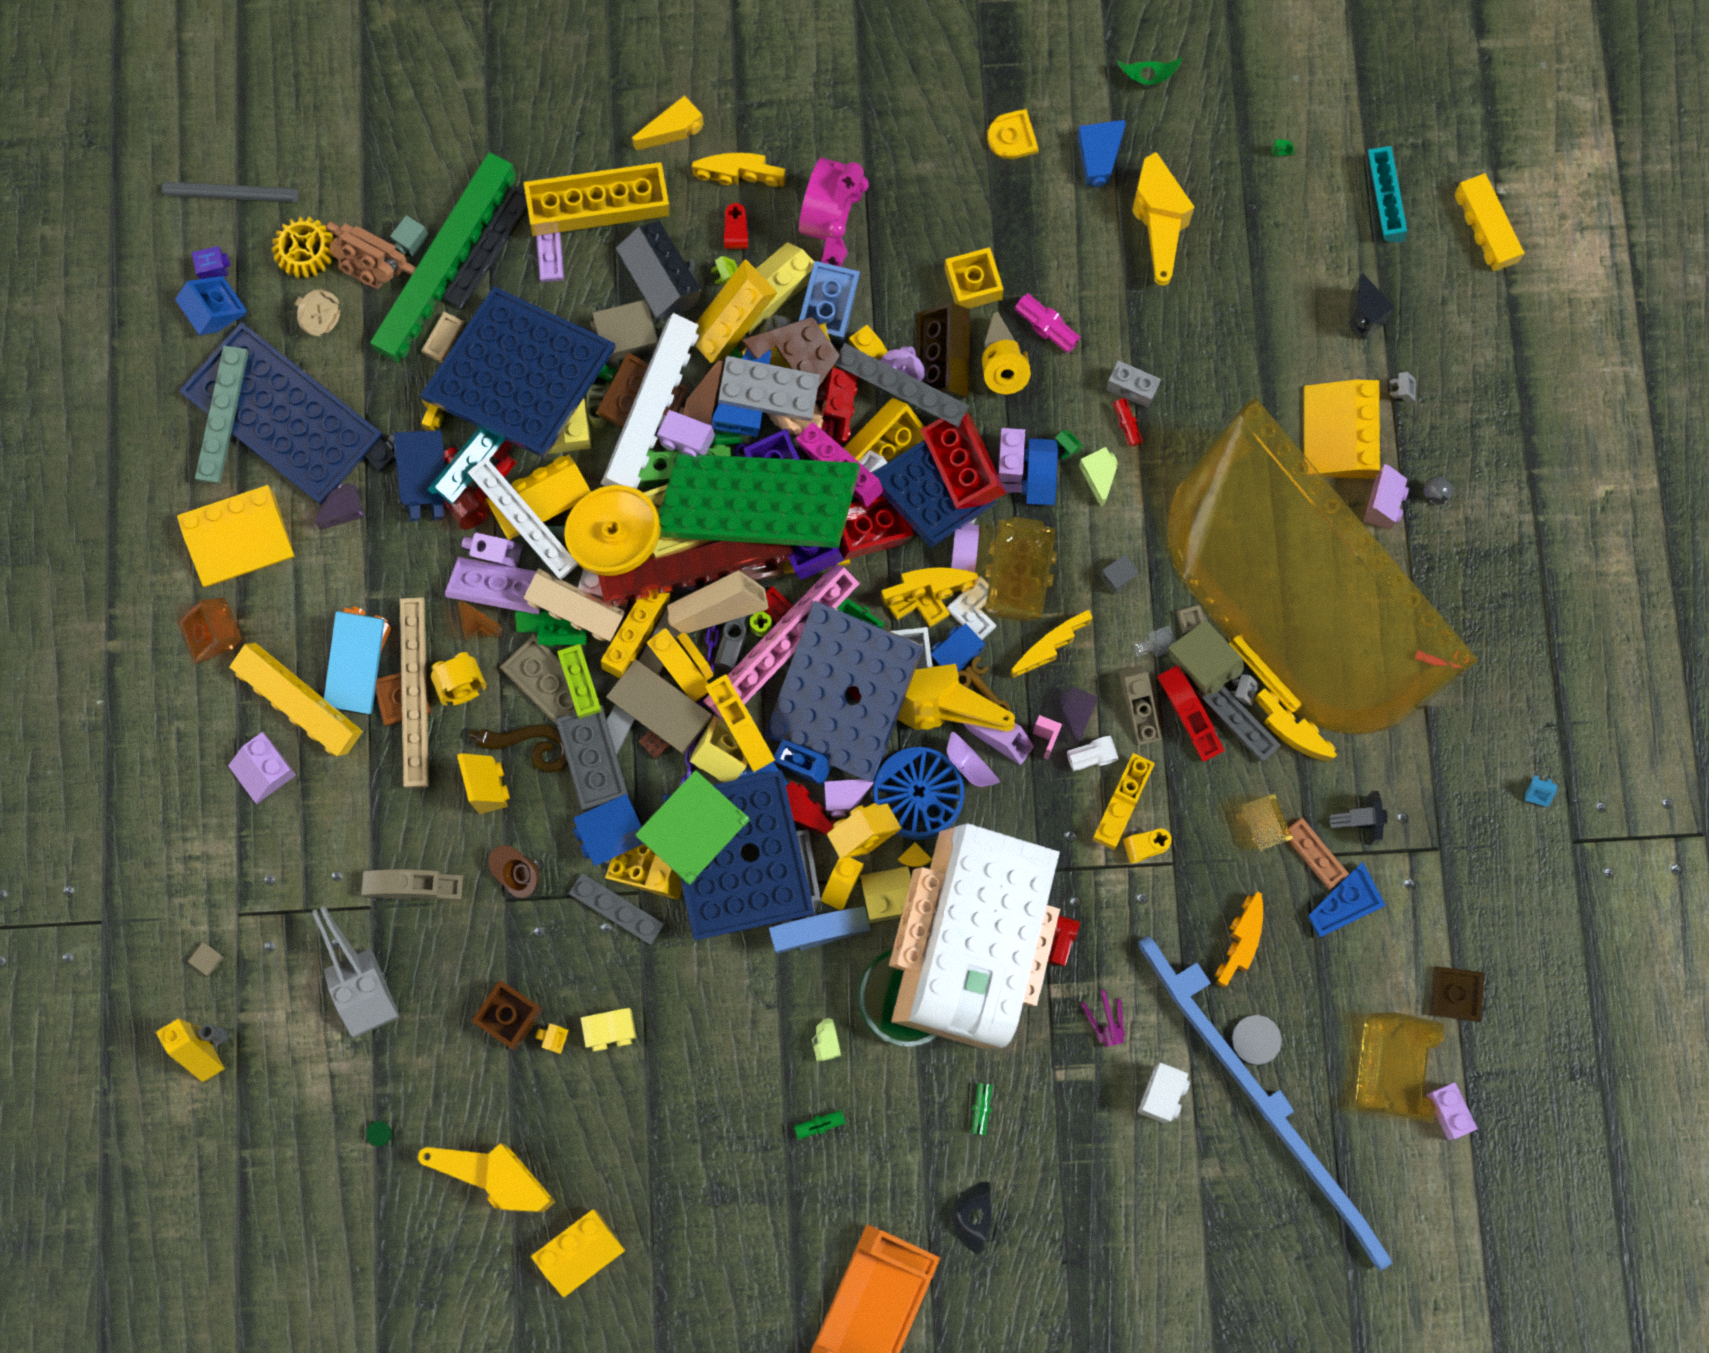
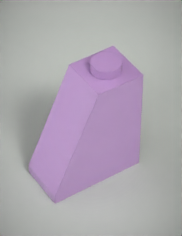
M963 723L969 732L1019 765H1022L1034 747L1024 730L1016 723L1014 729L1009 732Z

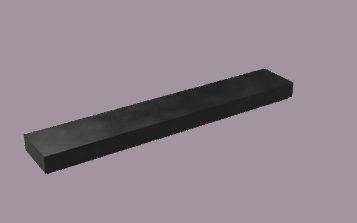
M515 185L512 187L443 294V301L462 311L464 310L528 210L525 190Z

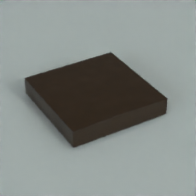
M1435 966L1430 1016L1481 1022L1485 973Z

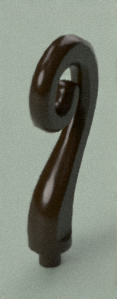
M538 724L525 726L507 733H498L482 728L480 732L471 729L468 738L475 740L476 746L490 750L505 749L534 737H546L554 740L560 746L559 758L554 762L544 761L542 753L552 751L553 744L542 741L536 744L532 750L533 764L539 770L547 773L558 772L568 766L560 733L556 727Z

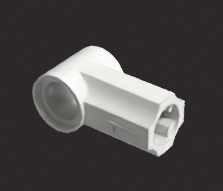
M1111 736L1096 739L1091 744L1067 751L1068 760L1073 772L1097 764L1098 766L1107 765L1119 759Z

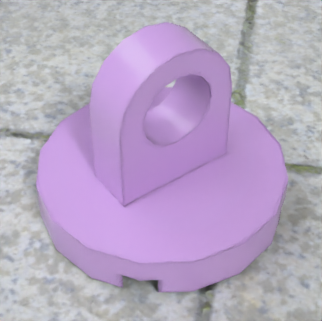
M901 347L900 350L888 351L880 360L919 381H922L924 377V367L916 357L913 347Z

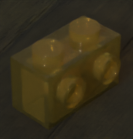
M1275 794L1266 795L1242 805L1244 810L1242 811L1243 819L1247 825H1250L1253 833L1251 834L1252 842L1260 851L1293 839Z

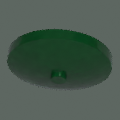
M890 949L875 957L861 976L858 987L860 1014L870 1031L886 1043L903 1047L927 1043L938 1035L891 1022L904 970L889 966L893 949Z

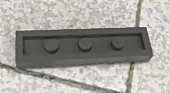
M1224 686L1220 691L1212 693L1208 697H1205L1199 689L1196 691L1195 694L1262 763L1281 746Z
M581 873L569 892V895L651 946L665 926L659 920Z

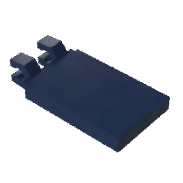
M441 430L395 432L393 434L399 500L400 504L407 505L409 522L419 521L420 504H431L432 521L442 520V517H444L443 503H446L447 500L439 493L432 494L427 490L445 469Z

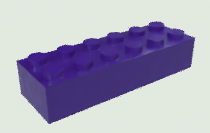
M787 429L743 448L747 457L802 460ZM784 545L793 569L801 580L844 561L839 548Z

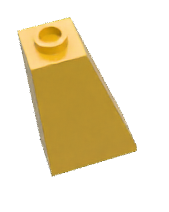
M177 1019L157 1031L156 1033L167 1053L202 1082L225 1069L211 1043L200 1037L199 1029L201 1026Z

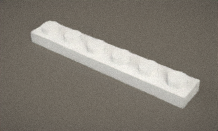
M486 457L468 471V474L560 580L578 566L569 552Z

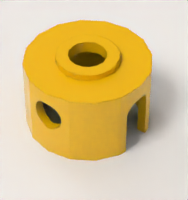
M996 341L989 345L983 353L982 367L984 380L991 390L1005 395L1013 394L1023 389L1028 383L1031 375L1028 355L1026 351L1023 352V355L1020 353L1019 345L1016 341ZM1005 369H1010L1014 372V375L1001 377V372Z

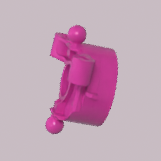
M820 157L814 167L804 197L799 220V233L824 240L825 246L822 263L841 267L847 256V249L842 236L846 232V222L851 204L861 200L862 193L868 189L869 184L867 178L864 177V170L859 164L854 162L844 164Z

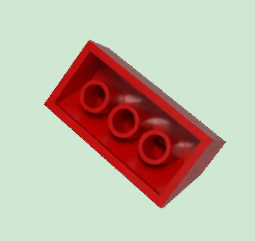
M967 412L959 427L940 418L921 429L957 509L987 505L1006 494L977 428Z

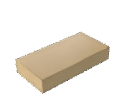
M443 311L422 348V353L442 363L463 329L464 321Z

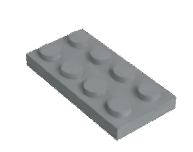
M726 356L718 403L811 422L820 375Z

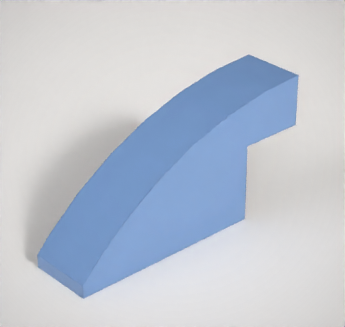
M858 907L800 919L771 927L769 930L776 954L796 948H800L802 951L871 931L865 907Z

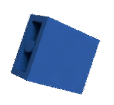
M627 794L573 818L577 826L573 829L578 842L583 841L584 843L580 848L586 859L591 858L594 866L644 844L635 836L642 826Z

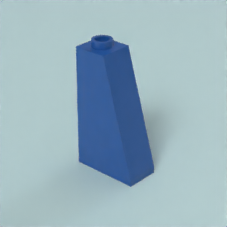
M746 349L742 359L770 364L772 350H768L761 357L755 359L749 350ZM719 403L713 415L711 426L714 430L757 437L762 412Z

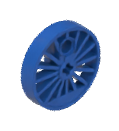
M913 747L895 753L882 765L873 785V803H877V805L904 800L892 809L894 815L909 805L899 821L901 827L914 808L911 831L901 829L895 833L908 839L924 840L938 836L939 831L949 829L956 822L964 804V784L957 767L947 756L930 748ZM926 755L933 756L936 760L923 779ZM921 756L919 776L917 778L913 761ZM940 761L944 762L948 768L929 781ZM908 765H909V769H910V773H911L912 779L910 778V776H909V775L906 773V771L904 770V768H905L906 766H908ZM899 772L906 782L895 775ZM951 772L954 773L957 779L947 783L935 785L937 782H939L941 779H943ZM888 780H891L902 787L888 786L882 784H884ZM959 786L960 795L936 791ZM915 789L918 791L923 790L922 798L920 796L914 797ZM878 790L901 793L900 795L878 800ZM938 799L959 801L957 809L954 810ZM935 807L939 809L940 815L936 818H931L928 816L927 810ZM945 812L952 815L946 823L943 820ZM918 813L924 821L926 832H916ZM940 824V827L931 830L930 825Z

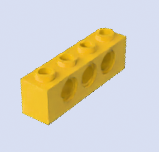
M648 581L601 659L602 670L619 679L624 675L639 655L667 605L670 603L669 591Z

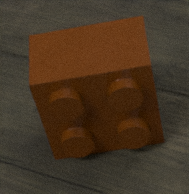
M499 980L471 1022L516 1051L544 1009Z

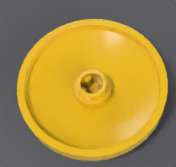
M610 485L596 489L584 496L570 512L565 525L566 546L576 563L586 571L603 576L620 575L629 572L645 562L656 548L661 531L659 514L652 501L643 492L633 487Z

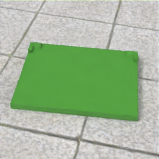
M695 770L635 836L675 871L685 883L691 885L696 877L750 819Z

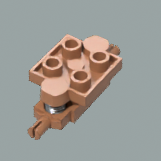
M329 222L326 227L327 231L338 236L330 245L331 254L339 259L338 269L377 290L383 283L393 278L394 274L399 276L402 271L413 275L417 268L407 263L405 255L396 251V246L358 226L353 228L345 223L340 227L333 222Z

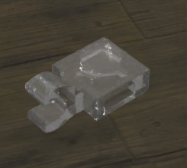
M1170 625L1148 633L1146 636L1148 641L1136 644L1134 650L1137 657L1152 651L1155 657L1169 653L1168 647L1176 642Z

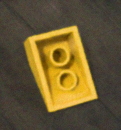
M458 754L468 800L479 814L508 807L506 800L510 799L507 785H502L500 777L504 776L501 762L497 763L493 756Z

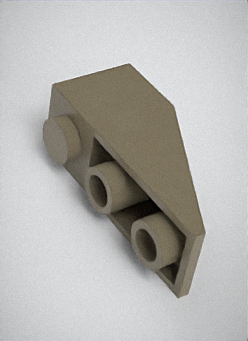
M1142 665L1119 670L1122 691L1137 745L1161 740L1148 671Z

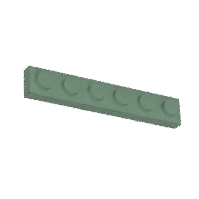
M223 346L195 475L197 482L221 484L249 353L247 349Z

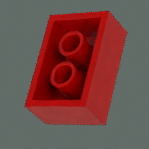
M882 495L878 496L868 507L864 506L860 501L850 504L839 549L844 560L905 545L914 534L908 522Z

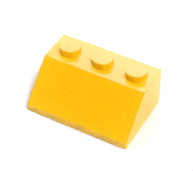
M593 1209L531 1257L545 1277L564 1298L621 1255L625 1249L599 1213Z

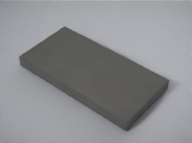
M600 705L602 712L581 719L578 718L577 713L556 718L582 811L603 805L624 794L628 796L602 705Z

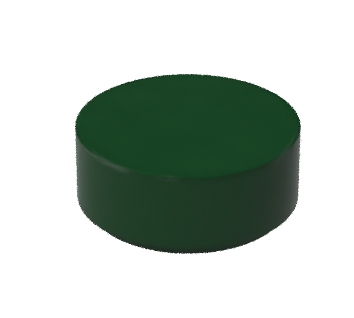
M382 1121L371 1123L366 1130V1139L373 1146H385L392 1138L391 1127Z

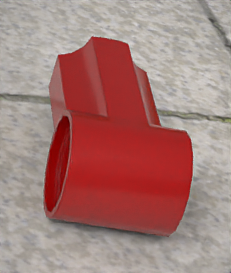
M1061 915L1058 916L1048 957L1050 964L1066 966L1072 942L1076 939L1080 921Z

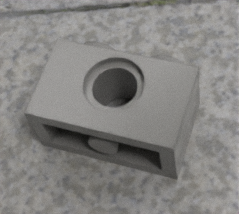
M1118 360L1109 378L1106 390L1149 409L1161 379Z

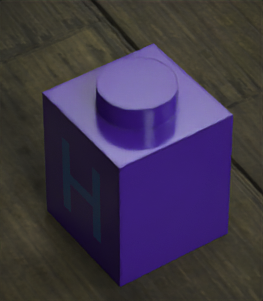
M219 246L192 252L195 271L199 279L229 276L227 267L231 266L228 254L223 253Z

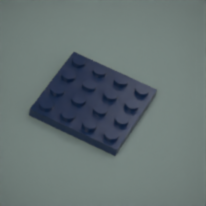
M925 440L872 473L880 480L883 488L881 494L930 548H933L955 533L956 530L961 529L992 508L997 502L994 500L987 505L957 509Z

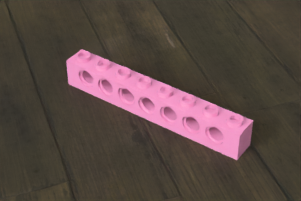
M838 564L831 566L727 675L744 705L796 651L813 602L819 601L837 608L860 584L844 567ZM708 695L703 702L724 721L712 698Z

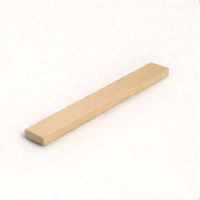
M424 597L400 599L403 787H429Z

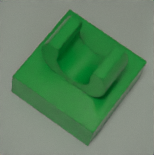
M1069 430L1061 431L1055 437L1059 441L1057 442V450L1061 446L1065 448V454L1062 455V459L1069 458L1071 454L1079 453L1084 447Z

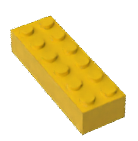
M661 162L524 182L532 236L669 216V202Z

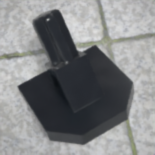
M1371 791L1366 797L1367 808L1351 809L1349 813L1330 815L1329 824L1332 829L1354 827L1356 829L1369 828L1370 845H1378L1382 841L1384 824H1387L1388 821L1387 810L1382 807L1379 791Z

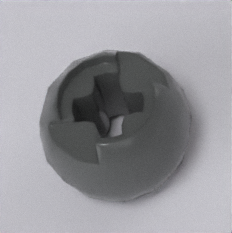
M1433 476L1425 482L1423 495L1429 499L1430 503L1446 504L1453 495V485L1444 477Z

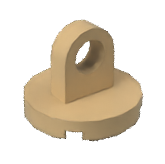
M318 289L306 294L304 298L298 297L294 305L298 307L297 320L299 326L305 332L314 336H321L320 334L330 332L337 324L340 316V309H338L339 301L336 296L329 291Z

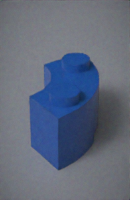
M1029 439L1028 448H1024L1023 462H1027V480H1022V494H1026V504L1055 505L1057 440Z

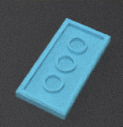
M336 611L324 699L333 707L366 714L372 713L385 619Z

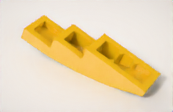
M1087 610L1067 620L1031 647L1011 669L1010 675L1012 679L1056 660L1057 652L1055 649L1073 642L1075 638L1073 631L1091 624L1093 618L1090 611Z

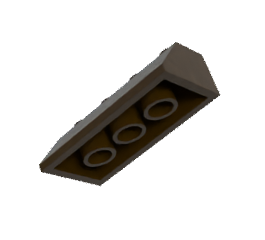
M948 302L917 313L916 357L924 367V377L921 382L957 400L968 398L970 309L953 302Z

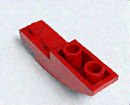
M1179 665L1156 676L1202 762L1224 752L1225 750L1214 731V726Z

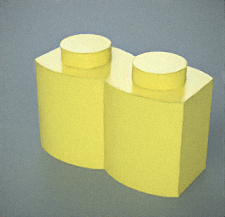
M630 1008L581 1018L586 1048H592L593 1052L606 1050L607 1045L617 1043V1047L632 1044L631 1040L637 1038Z

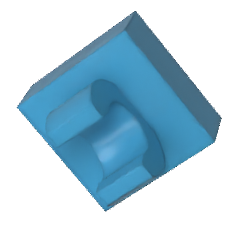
M1535 775L1525 793V801L1549 807L1557 792V784H1553L1551 779H1547V781L1539 780V776Z

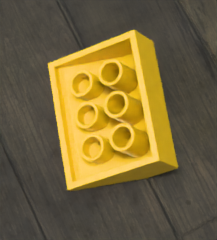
M1348 380L1304 386V476L1375 479L1380 471L1379 380Z
M269 485L177 515L184 540L204 588L295 557L275 493Z

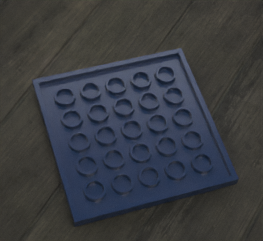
M493 286L421 393V398L444 411L545 459L616 349V345L610 340Z

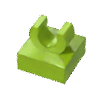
M721 256L715 260L717 266L713 267L711 272L714 274L720 273V278L715 280V283L724 285L738 268L735 260Z

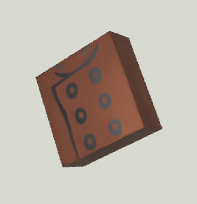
M649 731L639 740V743L655 760L671 746L652 731Z

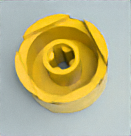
M467 652L459 653L454 659L446 662L439 661L432 666L431 679L443 705H447L446 702H453V705L466 703L479 696L478 690L483 688L484 691L486 689V683L476 659L469 656Z

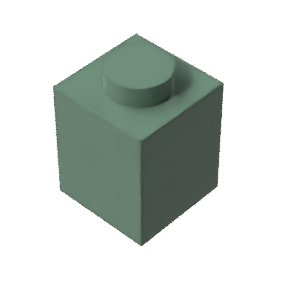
M406 215L390 238L393 245L396 246V251L404 255L406 253L413 258L428 238V233L424 226Z

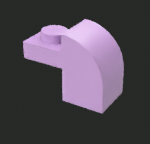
M968 523L955 531L951 568L975 573L979 525Z

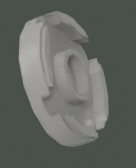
M1253 1015L1247 1016L1238 1022L1233 1029L1231 1042L1238 1058L1248 1064L1261 1065L1268 1063L1276 1057L1280 1051L1282 1039L1280 1030L1273 1021L1264 1016Z

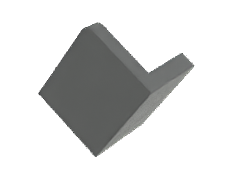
M1124 554L1103 569L1100 577L1115 595L1122 590L1124 584L1137 576L1139 572Z

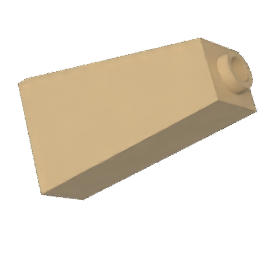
M740 570L667 605L670 626L686 634L769 608L765 588Z

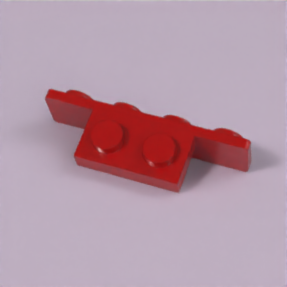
M832 367L827 376L821 414L837 418L833 440L841 445L849 439L851 433L849 424L850 418L854 413L853 400L858 390V384L856 383V375L846 370L843 371Z

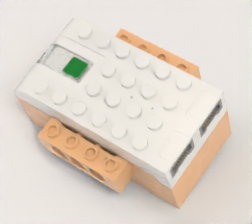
M963 824L939 831L930 869L923 867L913 869L889 963L890 967L904 970L891 1020L892 1023L979 1048H1003L1008 1045L1015 1033L1022 1005L1037 1006L1060 912V909L1047 905L1059 856L1058 851L970 824Z

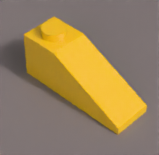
M684 95L632 137L634 148L636 150L686 139L691 134L695 135L704 125L703 116Z
M666 628L647 641L651 650L691 700L696 703L708 693L705 688L708 682Z

